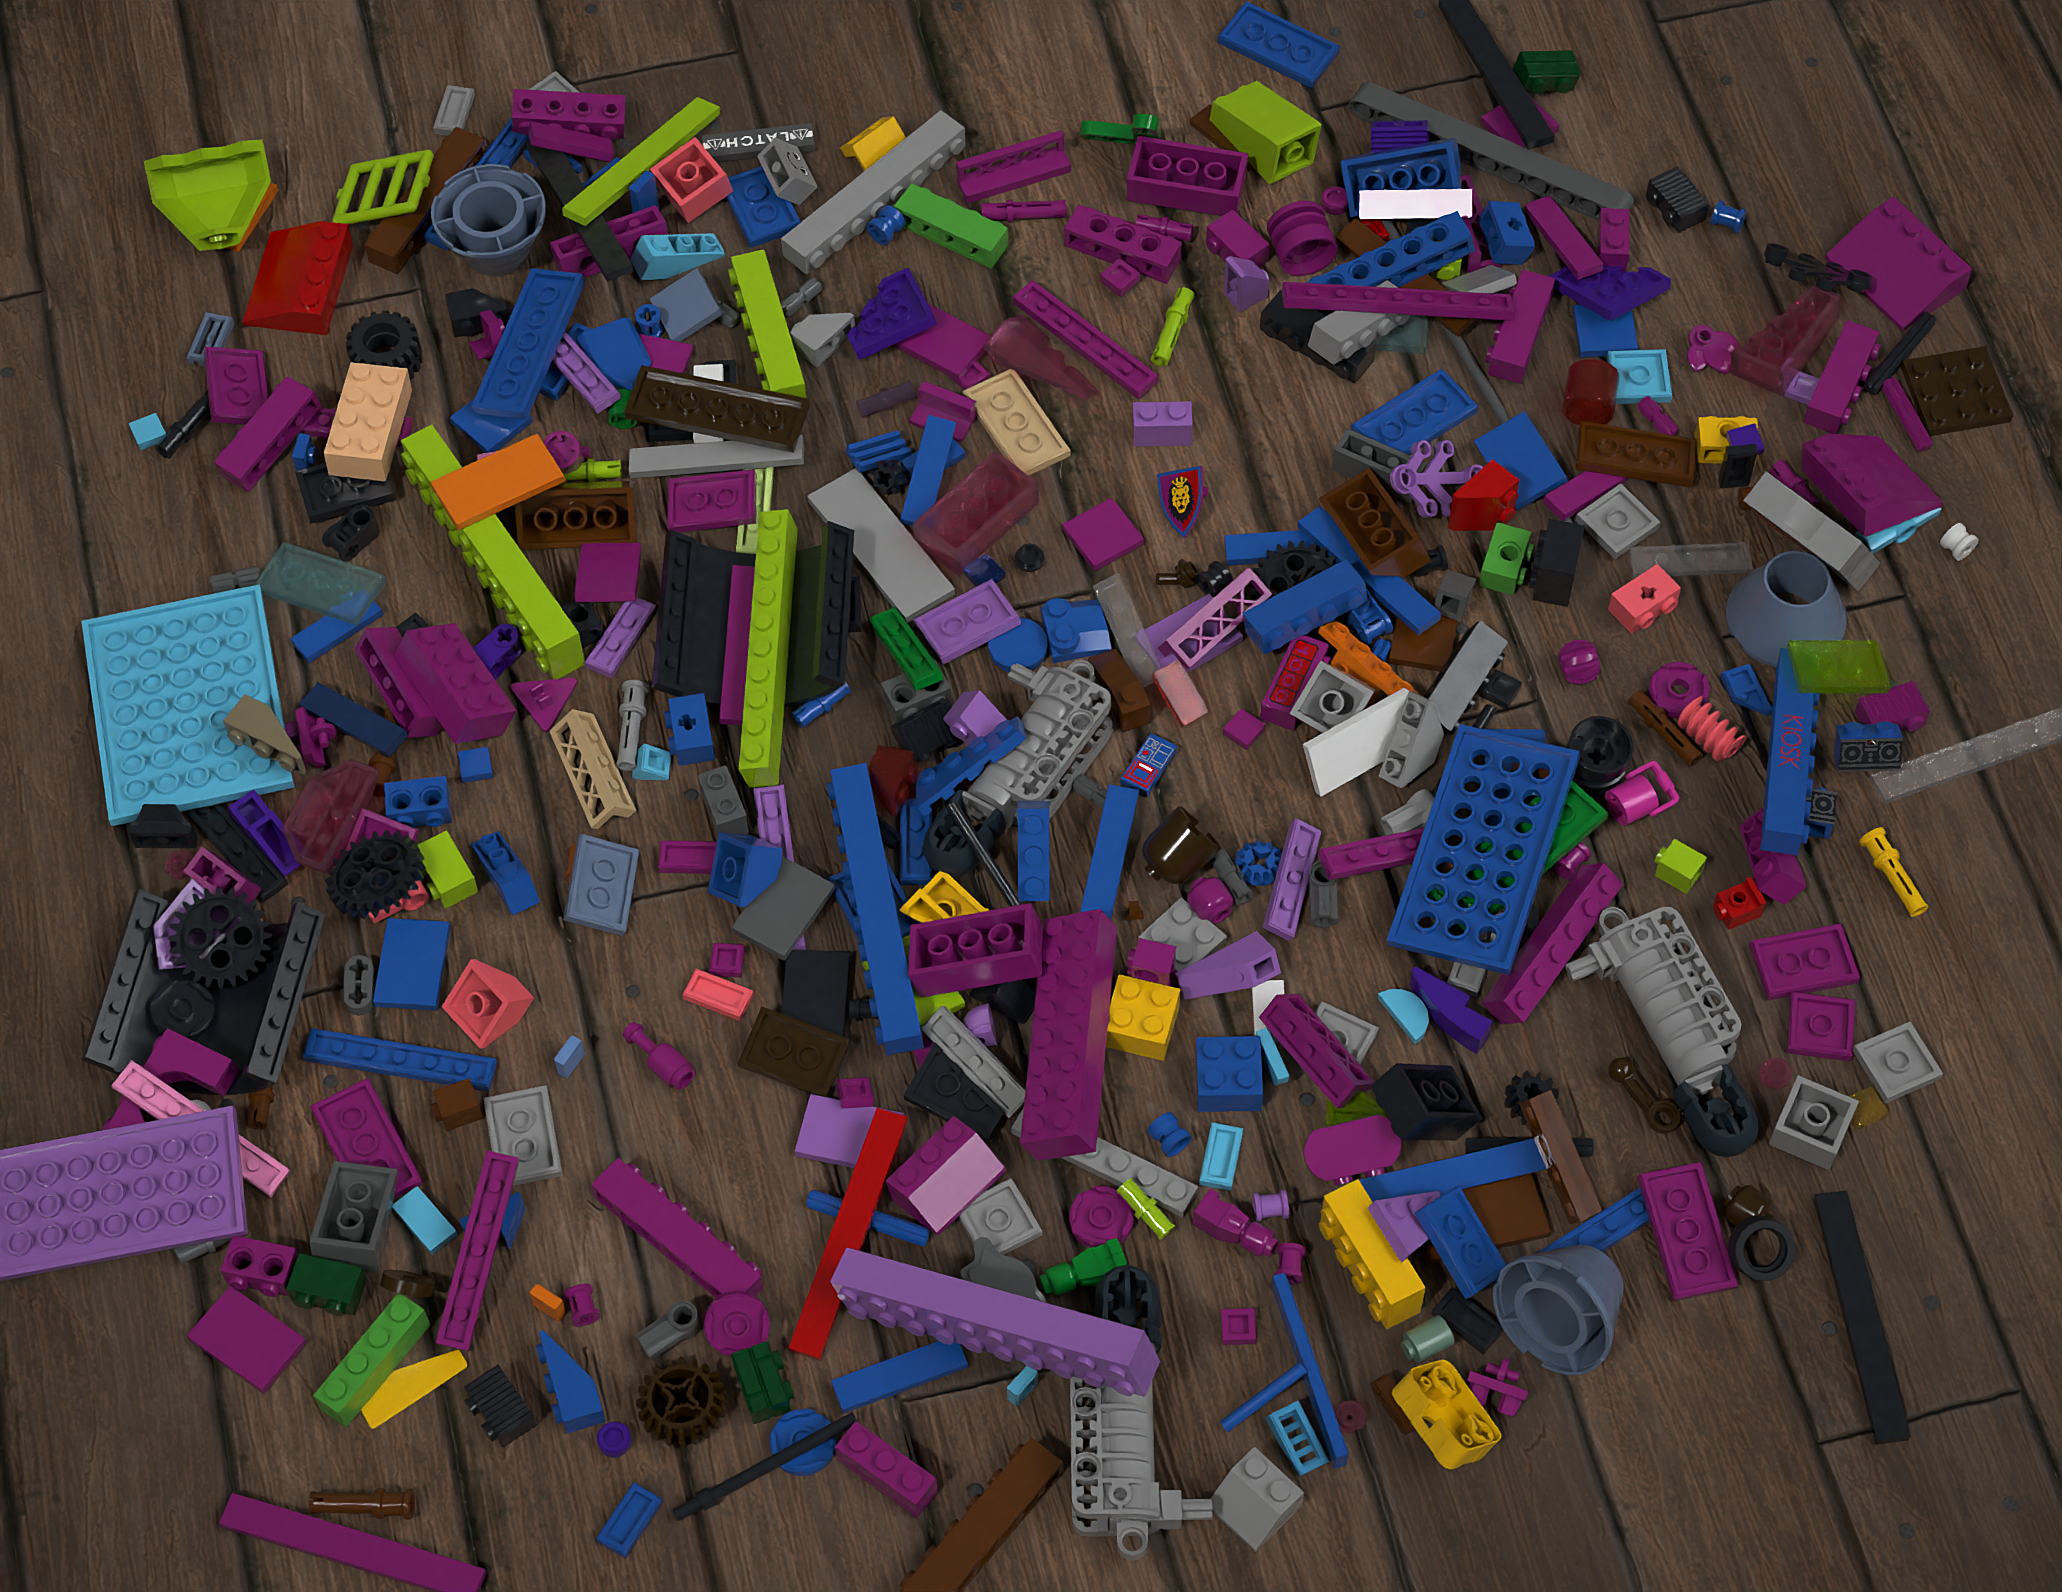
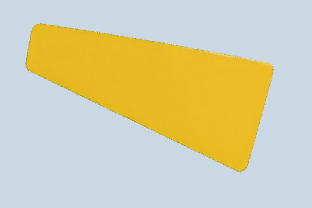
M454 1350L392 1371L361 1409L369 1426L374 1429L464 1370L467 1367V1362L460 1350Z

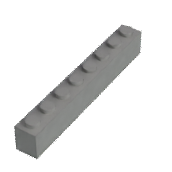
M940 110L781 238L783 256L806 275L814 268L820 267L826 258L834 252L841 250L852 237L862 233L873 218H878V214L886 205L892 206L894 203H897L911 183L920 186L926 177L934 171L941 169L944 163L952 156L959 154L966 146L965 128Z

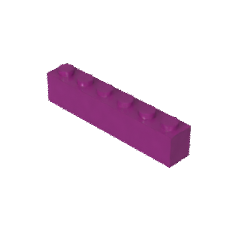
M1605 863L1581 865L1517 953L1510 975L1502 974L1482 1001V1004L1501 1024L1525 1022L1597 922L1602 911L1607 908L1622 887L1623 883Z
M617 1158L591 1184L596 1200L714 1298L725 1292L736 1290L749 1292L756 1296L763 1289L762 1272L753 1262L748 1260L745 1263L737 1256L738 1252L729 1242L724 1240L721 1243L713 1236L714 1232L706 1223L694 1221L689 1216L690 1213L684 1205L678 1201L675 1203L671 1202L665 1197L666 1192L655 1182L648 1183L642 1178V1172L633 1163L625 1164Z

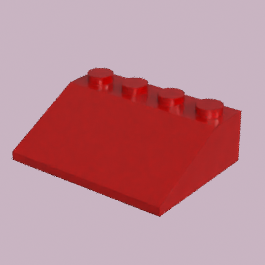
M318 221L270 232L243 319V325L327 335L353 248L348 224Z

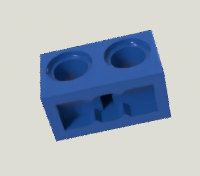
M446 776L384 783L387 818L412 828L420 826L438 827L445 823H452L450 789ZM432 802H439L436 805L429 806ZM404 805L408 806L405 809H398L399 807Z

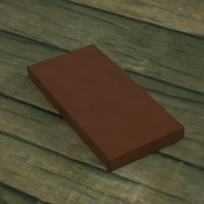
M1580 421L1575 469L1692 487L1695 472L1696 439Z
M1532 1174L1462 1190L1497 1249L1550 1237L1551 1231ZM1430 1239L1419 1248L1424 1266L1443 1262Z

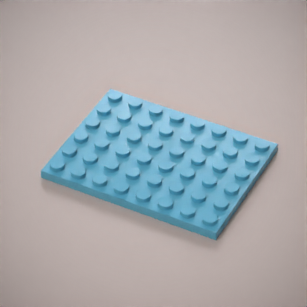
M260 584L82 621L108 819L111 826L134 822L143 804H175L181 812L238 800L253 789L258 795L295 788L292 772L283 769L278 762L269 757L267 759L261 758L253 749L245 745L238 746L227 737L228 733L223 722L243 695L246 694L270 706L285 730Z

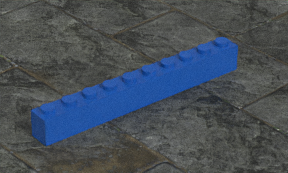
M862 763L830 770L832 782H828L826 785L830 801L836 800L837 808L831 810L835 827L841 826L842 835H837L840 854L846 853L848 861L842 862L845 881L852 880L853 888L847 889L850 906H857L858 915L852 916L856 935L862 934L864 940L863 943H858L861 962L868 961L869 970L863 971L867 990L873 989L875 998L869 999L872 1018L879 1017L880 1026L874 1027L877 1044H884L886 1056L923 1049L924 1045L911 981L908 976V966L867 764Z

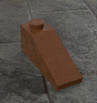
M1115 648L1089 657L1088 662L1094 668V675L1099 685L1109 691L1111 695V710L1122 733L1151 723V703L1139 679Z

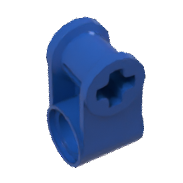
M1366 589L1368 601L1342 615L1354 630L1359 641L1368 646L1372 643V639L1383 633H1392L1393 625L1387 613L1380 608Z

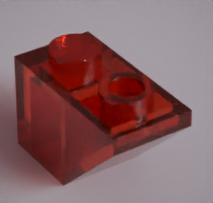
M878 745L869 765L871 788L890 815L897 816L901 804L905 805L908 800L910 784L915 783L917 780L918 765L914 763L913 751Z

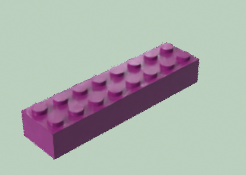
M1101 909L1044 919L1042 933V976H1039L1037 980L1020 1144L1037 1161L1096 1152L1117 927Z

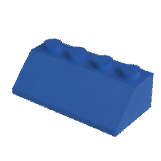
M1456 138L1355 155L1340 161L1350 217L1359 216L1360 191L1461 189V163Z

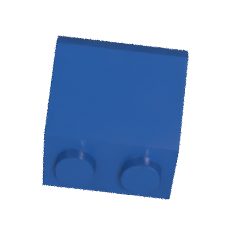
M719 832L708 893L739 907H746L777 879L778 871L782 864L783 848L752 835Z

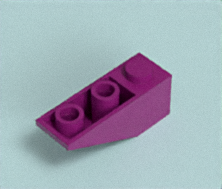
M1760 808L1751 817H1748L1739 826L1758 890L1785 905L1805 889L1807 885L1801 867L1794 855L1760 850L1763 809Z

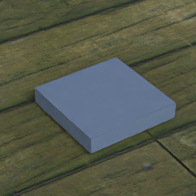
M697 268L650 298L651 303L659 308L661 313L660 320L672 341L681 342L723 314L702 273Z

